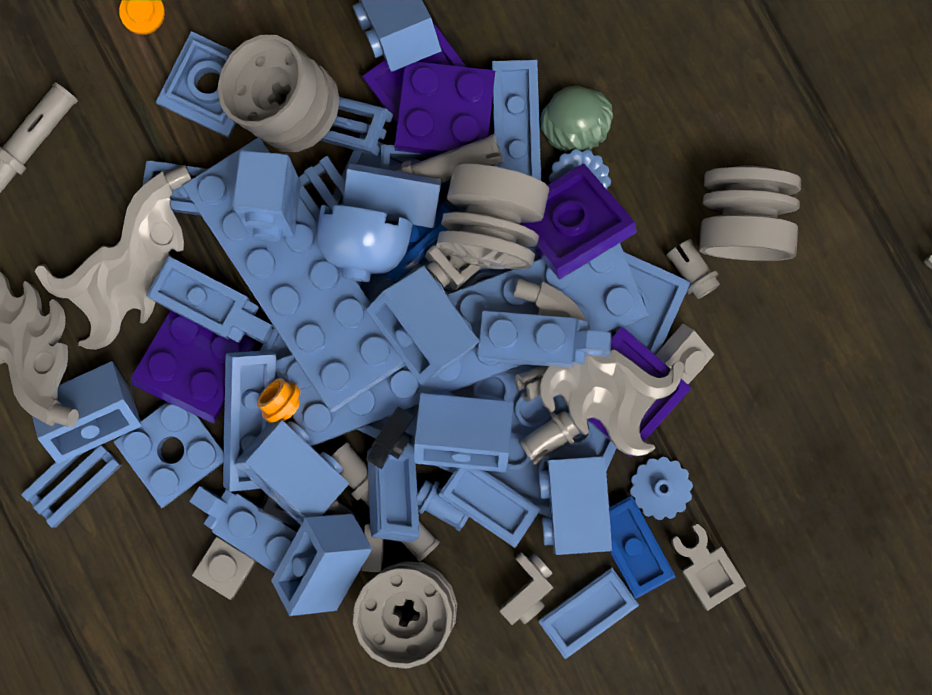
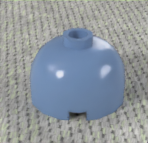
M321 205L318 221V243L321 253L330 264L343 269L342 278L370 282L371 274L387 273L396 268L401 262L410 241L413 222L399 217L398 224L386 223L387 213L334 205L332 211L326 205Z

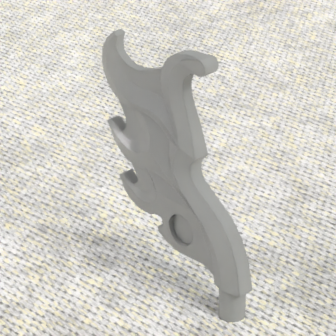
M186 165L168 173L160 172L135 193L127 208L121 240L117 245L101 246L74 273L64 278L53 276L45 264H40L35 269L36 275L49 293L56 297L69 298L88 317L91 324V333L88 338L79 340V346L97 350L109 345L120 332L121 322L126 312L132 308L141 310L140 323H145L152 314L156 302L150 300L146 295L168 256L172 257L168 252L171 249H175L177 252L184 250L183 229L171 208L170 196L174 193L173 190L192 180Z
M0 272V364H8L14 395L21 407L50 426L56 423L67 427H74L79 418L78 411L62 406L61 402L57 401L58 387L68 362V346L63 343H57L65 328L64 309L57 301L52 299L49 302L50 313L45 316L42 312L40 295L33 285L24 281V295L16 298L11 291L8 278L4 273Z
M518 279L513 296L535 303L534 307L538 309L539 315L569 317L586 321L576 303L560 290L543 281L541 285ZM614 349L610 351V357L585 355L584 365H573V368L549 366L541 378L539 396L542 404L550 413L555 410L553 398L557 395L562 396L568 405L569 415L574 425L584 435L589 433L586 420L594 418L599 420L606 428L611 442L620 451L633 456L646 455L656 448L655 445L642 442L639 433L641 420L656 399L665 398L675 391L680 383L685 366L682 362L678 361L672 365L666 377L656 378L647 374L639 366Z

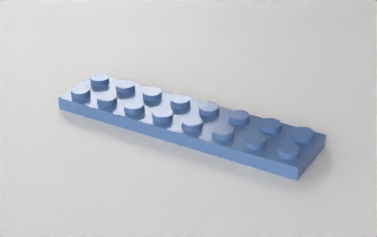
M620 243L560 280L544 260L540 259L534 261L530 269H513L446 295L459 314L468 320L478 340H480L483 311L539 315L538 309L534 307L535 303L513 296L518 279L541 285L543 281L563 292L576 303L583 313L585 320L588 321L589 330L610 332L649 316ZM478 343L460 360L423 385L418 382L407 365H405L333 413L329 411L293 354L276 361V373L278 378H283L287 383L294 382L300 387L301 391L298 398L300 405L292 416L296 425L309 436L310 439L307 444L312 447L390 417L397 407L403 410L419 405L420 393L432 394L437 391L452 393L525 364L479 360Z

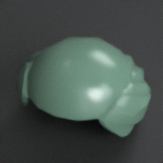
M580 85L567 86L556 92L543 109L540 117L541 129L550 144L560 151H564L567 154L574 149H578L581 152L583 150L591 151L593 147H599V142H603L606 139L611 128L613 112L610 101L601 92Z

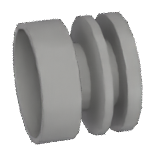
M259 35L243 42L230 54L224 64L217 88L220 105L227 116L281 152H299L314 146L329 132L337 118L340 102L337 84L328 71L319 66L314 60L308 58L292 42L278 35Z
M460 164L454 166L447 200L453 205L464 209L465 212L443 214L441 224L451 231L439 232L436 247L447 254L476 266L491 269H530L533 266L535 254L525 247L535 246L538 243L539 235L533 230L520 225V222L531 223L542 220L549 187L534 177L500 167L481 164Z
M753 165L718 168L705 173L704 187L714 192L705 194L702 204L707 208L722 212V215L705 218L701 221L699 245L701 253L713 257L747 261H779L796 257L798 226L793 222L778 218V215L795 212L799 209L800 201L795 197L788 196L797 194L801 190V178L798 175L787 171Z
M402 561L387 566L363 587L354 605L353 625L359 643L371 658L388 667L411 668L427 663L442 650L456 623L458 603L452 585L439 570L424 562ZM407 600L414 601V610L420 612V615H414L410 621L404 620V611L397 609V606H403Z

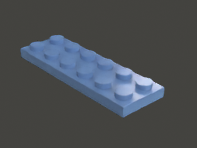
M258 137L182 187L329 411L333 413L406 364L366 311L371 303L358 283L354 280L342 278L343 269L330 264L322 255L318 243V224L300 197L295 237L281 236V240L278 242H267L255 239L253 234L248 233L233 208L240 151L270 153L260 137Z

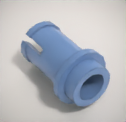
M425 480L417 492L418 512L423 514L424 511H427L460 531L469 516L438 496L442 491L438 487L440 484L438 481L435 480L434 483Z

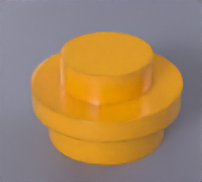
M122 0L119 14L121 21L128 30L136 34H149L157 30L162 24L165 8L161 0Z
M278 378L271 382L262 391L257 400V406L262 410V417L269 423L278 420L285 421L290 418L300 405V400L298 399L301 391L300 387L294 382L287 383L283 378Z

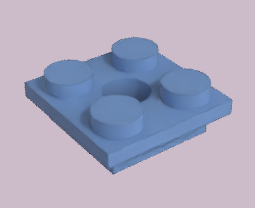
M191 31L156 104L230 138L237 123L231 120L221 107L218 89L210 94L198 91V81L207 73H215L220 76L224 64L233 51Z
M169 402L142 420L141 427L123 434L114 441V444L161 508L167 506L224 463L223 449L201 419ZM172 437L178 438L184 445L182 459L174 464L166 462L161 455L163 443Z

